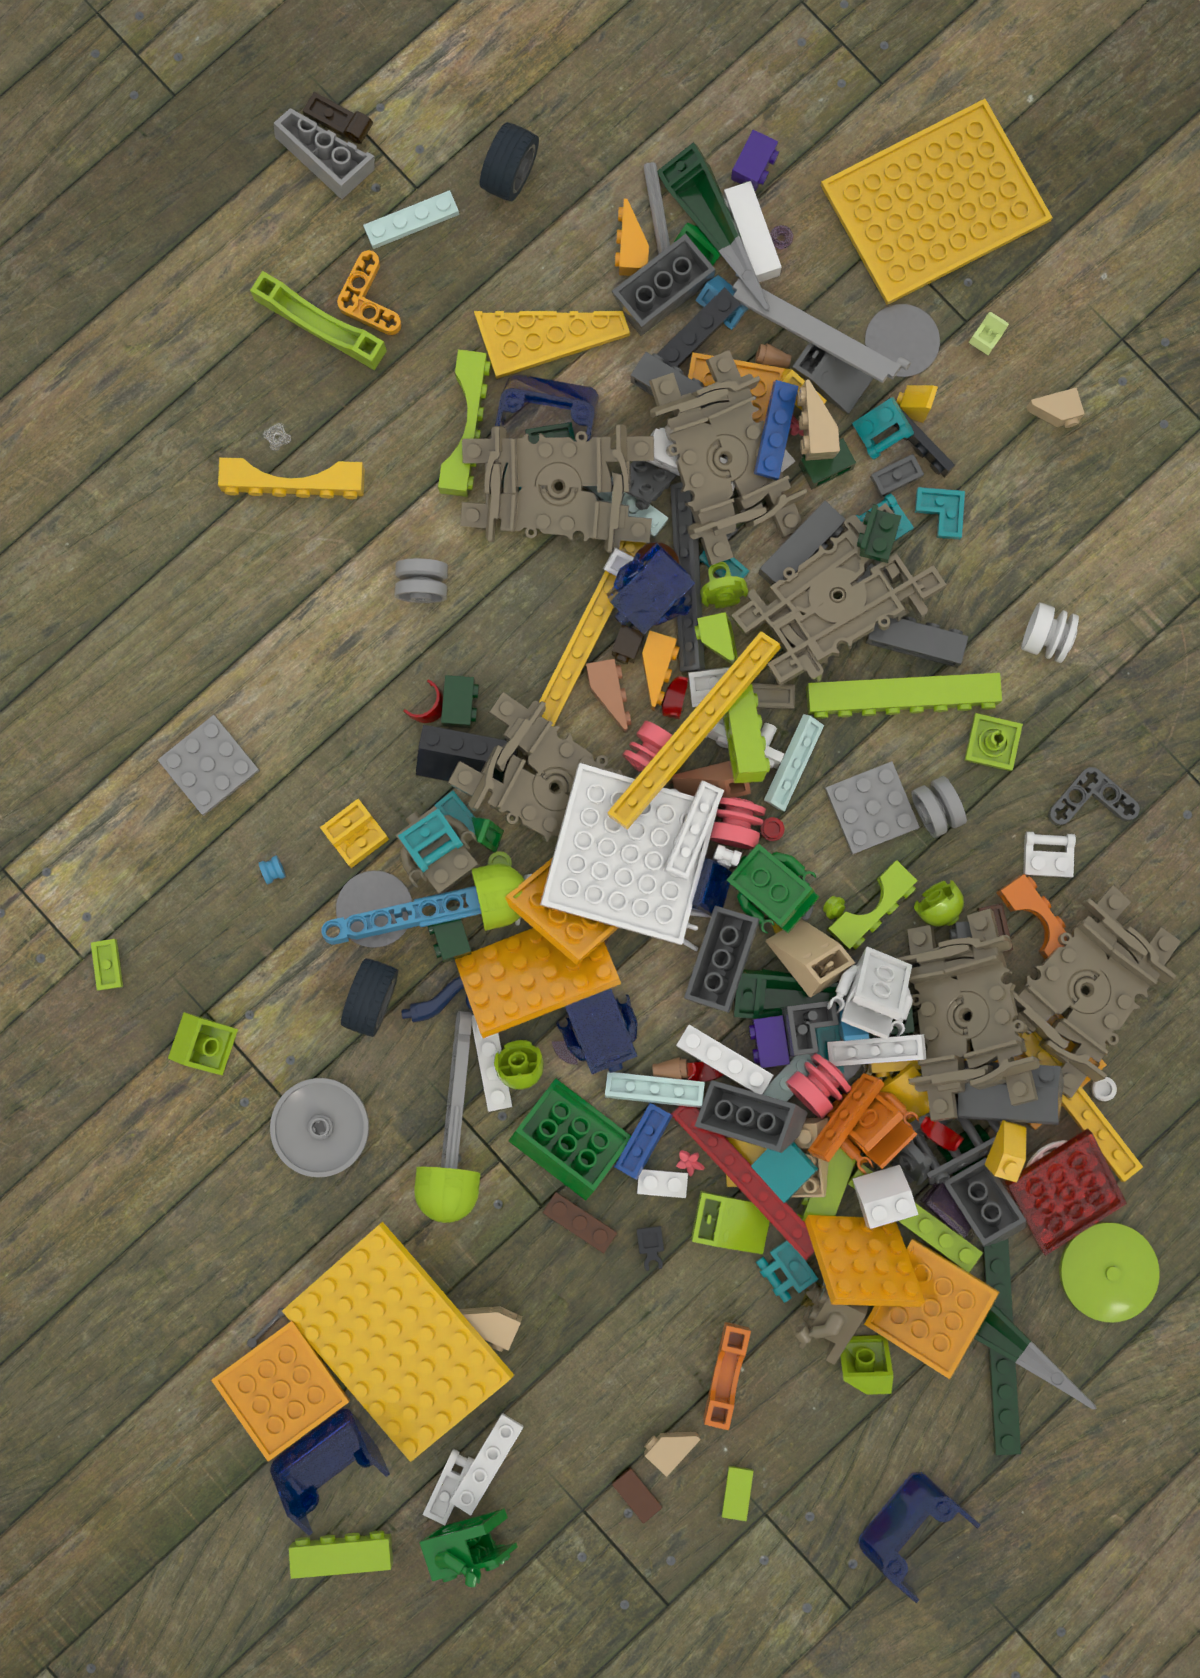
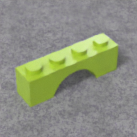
M897 860L877 878L880 886V900L872 912L865 915L844 912L827 929L846 950H849L851 947L856 950L865 941L862 936L868 930L874 932L882 924L879 919L885 913L888 915L892 914L899 906L896 902L902 896L907 898L916 889L913 885L918 880Z

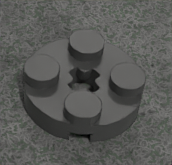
M911 1140L893 1158L894 1162L891 1163L892 1166H901L907 1182L912 1183L916 1181V1185H920L927 1179V1173L930 1172L929 1166L932 1165V1160L929 1155L922 1153L913 1140Z

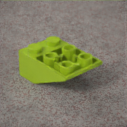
M700 1191L691 1240L692 1242L715 1247L763 1254L770 1221L751 1201Z

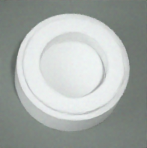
M1109 1077L1098 1082L1093 1081L1090 1088L1093 1097L1100 1101L1111 1100L1117 1092L1115 1082Z

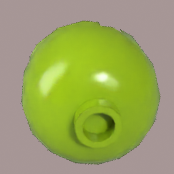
M950 880V884H947L946 881H941L933 885L922 894L925 898L920 903L918 900L915 902L914 909L925 923L931 926H950L959 919L964 906V897L954 881Z
M516 1040L504 1045L505 1049L500 1054L499 1051L496 1053L494 1066L498 1078L504 1085L515 1090H523L532 1087L542 1076L544 1062L541 1051L538 1047L533 1046L530 1041Z

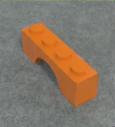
M1023 874L996 893L1010 912L1018 910L1027 911L1040 920L1044 928V942L1039 953L1046 960L1056 948L1064 946L1058 942V937L1060 934L1066 933L1064 930L1066 926L1059 916L1055 917L1051 912L1050 908L1052 906L1044 896L1041 897L1036 891L1037 885L1030 876L1026 877Z
M728 1322L724 1323L703 1417L704 1425L725 1430L730 1428L738 1378L751 1334L749 1327Z

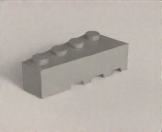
M291 108L274 122L275 138L341 199L375 170L374 155L368 152L364 153L357 149V146L353 143L343 141L336 137V134L332 131L320 128L316 122Z

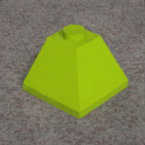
M726 612L697 618L698 625L695 626L697 640L701 639L707 648L733 665L738 659L732 623Z
M881 1335L852 1336L840 1355L843 1380L866 1395L891 1394L893 1370L888 1340Z

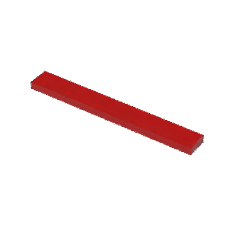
M679 1106L671 1113L672 1117L805 1260L813 1255L815 1252L805 1222L786 1202H782L751 1167V1164L723 1135L695 1127L700 1110L697 1107Z

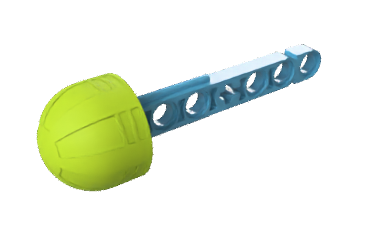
M503 864L473 868L472 875L475 886L414 899L413 902L351 915L345 920L344 917L332 919L323 924L321 933L327 943L340 944L349 942V938L358 940L416 926L425 927L481 914L485 931L508 926L516 922L520 916L509 907L505 897L511 891L518 888L525 880L514 868ZM522 891L515 895L514 898L520 896ZM462 898H466V904L468 906L467 908H464V901ZM451 900H456L460 903V907L455 911H450L446 908L447 903ZM431 905L436 908V912L432 916H425L422 913L423 908ZM402 912H407L409 915L408 920H403ZM390 914H394L396 921L395 924H393L392 917ZM379 916L388 918V923L383 927H378L374 924L375 919ZM356 921L364 924V928L360 932H353L350 929L351 925ZM330 927H338L340 933L337 937L330 938L326 935L327 930Z

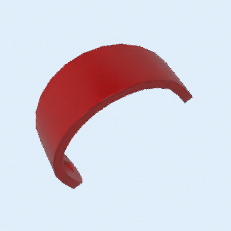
M678 676L668 686L662 703L663 716L680 720L688 678Z
M429 679L426 682L434 687L437 693L434 706L428 712L419 715L412 714L405 709L403 711L410 718L420 723H432L442 716L443 693Z
M703 1062L687 1063L688 1080L709 1082L724 1076V1074Z
M926 1116L921 1123L920 1128L922 1132L937 1145L949 1151H956L964 1140L963 1137L939 1121H931L929 1116Z

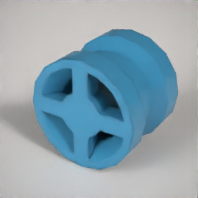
M277 855L273 856L270 861L259 862L261 873L267 884L273 883L274 879L286 877Z

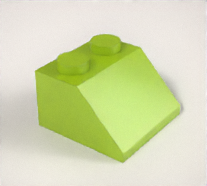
M184 1012L168 1059L188 1067L223 1076L238 1029Z

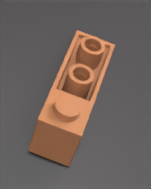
M615 659L586 664L590 691L620 729L627 733V726L632 724L629 711L625 712L623 702H627L625 688H620L619 679H623L621 666L615 664Z
M731 761L672 776L674 789L691 796H695L702 780L723 789L722 798L751 794L749 782L734 783Z

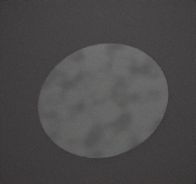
M896 304L882 309L872 318L866 330L865 345L894 362H897L900 356L909 360L911 365L908 370L901 368L896 374L898 377H909L923 372L933 363L939 351L940 335L934 320L925 311L908 304Z
M367 871L354 876L344 885L337 899L336 916L337 918L344 917L345 920L351 915L412 902V898L407 887L394 875L383 871ZM402 912L403 920H408L409 915L407 912ZM390 914L392 917L393 924H395V916L394 914ZM379 916L375 919L374 924L378 927H383L388 923V918ZM356 921L351 925L350 929L353 932H360L364 928V924ZM407 929L351 940L366 947H383L398 940Z

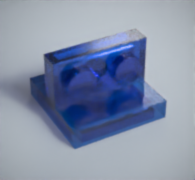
M705 858L692 902V910L701 911L712 916L715 906L723 908L730 886L727 879L732 872L715 860Z

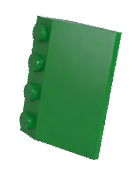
M555 1078L508 1141L586 1201L619 1158L631 1135Z

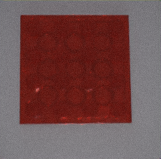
M1088 1128L1024 1168L1020 1173L1017 1183L1010 1180L1004 1181L1017 1207L1026 1219V1224L1044 1256L1127 1204L1093 1133Z

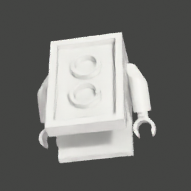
M866 947L857 965L851 966L842 974L835 991L837 995L828 1002V1009L831 1008L833 1002H837L839 1004L837 1013L844 1008L842 1022L886 1040L893 1026H896L899 1030L897 1037L905 1031L902 1022L907 1019L913 1003L908 988L912 965ZM844 995L847 996L846 1002L843 1000Z

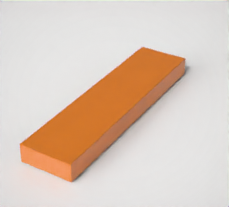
M863 1073L812 1143L808 1152L814 1157L829 1162L885 1085L883 1081Z

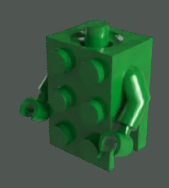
M759 843L747 857L743 856L739 860L736 870L727 879L738 891L737 899L743 913L760 919L759 928L764 933H768L763 928L766 922H770L773 926H775V922L785 932L789 933L820 897L809 886L810 884L805 881L807 874H811L816 878L814 872L805 870V866L792 855L780 852L771 854Z
M505 1508L442 1525L421 1540L419 1543L432 1581L442 1579L443 1582H448L457 1578V1575L463 1574L466 1577L465 1585L475 1587L476 1583H480V1569L485 1568V1571H490L499 1567L500 1564H504L505 1560L508 1561L511 1557L510 1553L518 1548L517 1543L496 1545V1541L492 1540L490 1531L508 1518Z

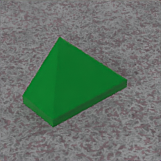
M686 223L674 242L686 234L711 265L714 266L721 256L720 252L698 226Z
M471 817L477 842L491 852H497L504 830L489 819Z

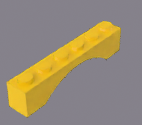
M219 457L218 486L227 495H239V492H247L251 496H262L263 493H272L276 497L296 494L297 497L301 498L319 495L321 498L329 499L334 498V495H340L346 499H357V496H364L365 468L362 462L338 461L330 468L315 475L304 478H283L260 471L249 464L244 458Z

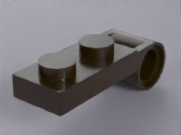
M313 92L303 109V114L308 118L357 144H362L373 125V121L362 112L355 111L353 113L316 92Z

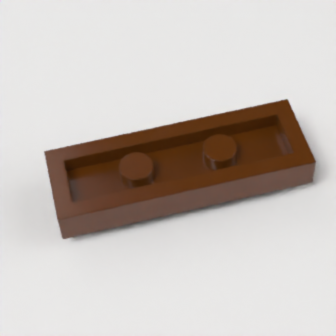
M555 1192L543 1211V1214L602 1253H605L617 1234V1231L558 1192Z

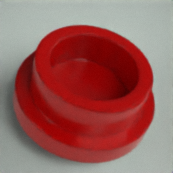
M775 817L765 819L760 827L761 835L768 841L779 840L785 830L783 822Z

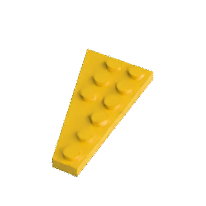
M474 311L496 379L630 336L623 311H594L593 313H578V311H570V313H557V311H520L519 313L495 311V313H482V311Z

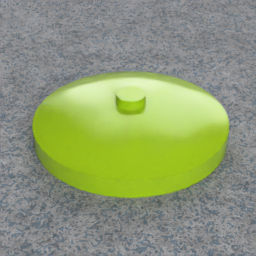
M1101 1222L1081 1229L1070 1239L1061 1256L1059 1275L1066 1297L1077 1310L1092 1319L1114 1323L1137 1316L1150 1304L1159 1284V1264L1152 1246L1139 1232L1119 1223Z

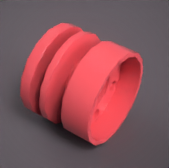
M644 721L636 733L643 744L641 745L636 742H630L629 744L636 753L625 750L622 754L638 772L644 770L672 737V734L649 721Z
M721 797L718 807L725 810L717 809L716 816L722 818L723 822H714L710 840L732 847L753 850L759 842L760 833L750 829L751 825L763 824L762 819L753 815L764 816L766 809L749 800Z
M814 1053L810 1058L816 1065V1068L809 1062H805L804 1067L809 1075L806 1077L801 1072L796 1071L785 1083L812 1113L823 1119L833 1109L828 1097L832 1096L836 1100L841 1101L843 1097L837 1088L848 1094L851 1091V1087L835 1065L819 1054Z

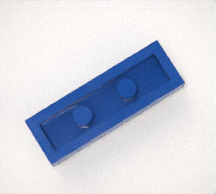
M650 1103L614 1167L637 1180L673 1115Z

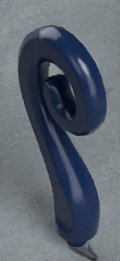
M459 976L451 981L433 999L411 1003L409 1009H402V1018H412L414 1023L429 1020L438 1015L454 996L464 988L461 977ZM466 996V1004L472 1011L468 996Z

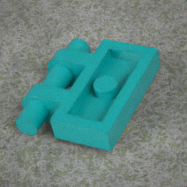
M787 1240L770 1251V1254L775 1259L773 1262L768 1264L764 1256L756 1261V1264L761 1269L759 1271L763 1278L766 1277L773 1286L772 1291L776 1296L779 1295L784 1303L792 1298L787 1291L791 1286H794L796 1291L800 1293L818 1280L806 1260ZM779 1267L787 1276V1279L783 1282L780 1281L774 1272Z

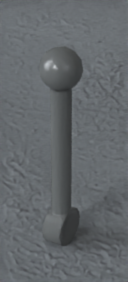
M279 1308L277 1315L255 1337L248 1339V1347L254 1348L258 1340L281 1317H285V1314L282 1312L284 1308Z

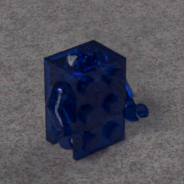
M658 543L640 560L641 554L637 553L632 561L622 566L618 570L613 584L614 587L607 593L610 603L619 610L615 615L616 619L624 626L630 621L643 634L653 625L658 626L679 615H687L692 608V604L689 606L683 605L686 598L682 596L695 582L691 579V575Z
M611 988L565 1006L569 1018L566 1017L568 1025L561 1027L558 1021L556 1023L558 1030L562 1033L567 1049L579 1061L587 1062L591 1074L607 1068L609 1073L616 1072L623 1068V1062L638 1057L633 1046V1042L637 1039L638 1021L631 1007L630 997L625 994L627 1002L621 1004L618 998L615 1000Z

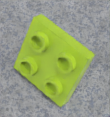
M975 713L964 761L1012 771L1023 724Z

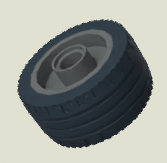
M504 123L487 152L480 175V187L510 202L515 200L521 192L534 164L539 146V137L516 124Z
M365 958L356 973L348 993L341 1017V1026L360 1034L374 1037L381 1026L398 977V969L379 961Z

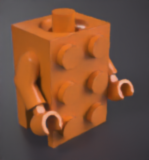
M859 1078L850 1086L851 1089H852V1088L854 1087V1085L857 1083V1081L859 1080ZM880 1091L840 1146L851 1160L855 1159L857 1161V1167L863 1174H867L861 1168L863 1163L868 1162L873 1167V1161L883 1169L918 1135L913 1130L911 1124L907 1122L909 1118H915L919 1123L917 1114L908 1112L906 1110L907 1107L893 1093ZM843 1093L841 1101L836 1100L832 1103L833 1109L826 1115L829 1119L848 1094ZM861 1151H862L867 1157H862V1156L860 1155Z

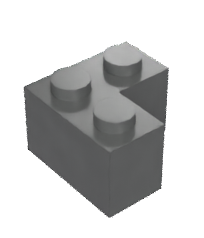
M829 1001L781 1008L789 1057L818 1053L815 1028L839 1025L835 1002H833L830 1009L827 1007Z

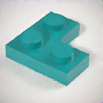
M922 487L916 489L915 513L938 515L937 538L958 540L962 538L965 491Z

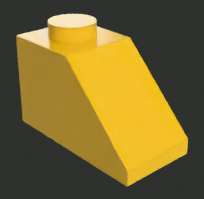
M907 385L904 393L899 392L896 402L910 419L924 423L932 407L938 387L934 385Z
M1002 1120L984 1165L994 1176L1017 1183L1026 1161V1127Z

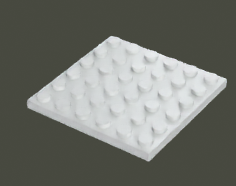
M579 763L540 905L682 945L717 810L689 878L684 880L664 871L694 796L662 788L627 830L610 818L607 812L635 779Z

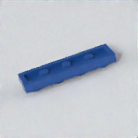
M779 380L773 382L754 470L755 475L773 480L779 479L799 386Z

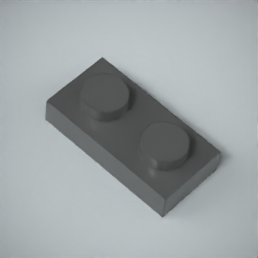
M914 454L871 474L870 478L880 497H883L922 478L924 473Z

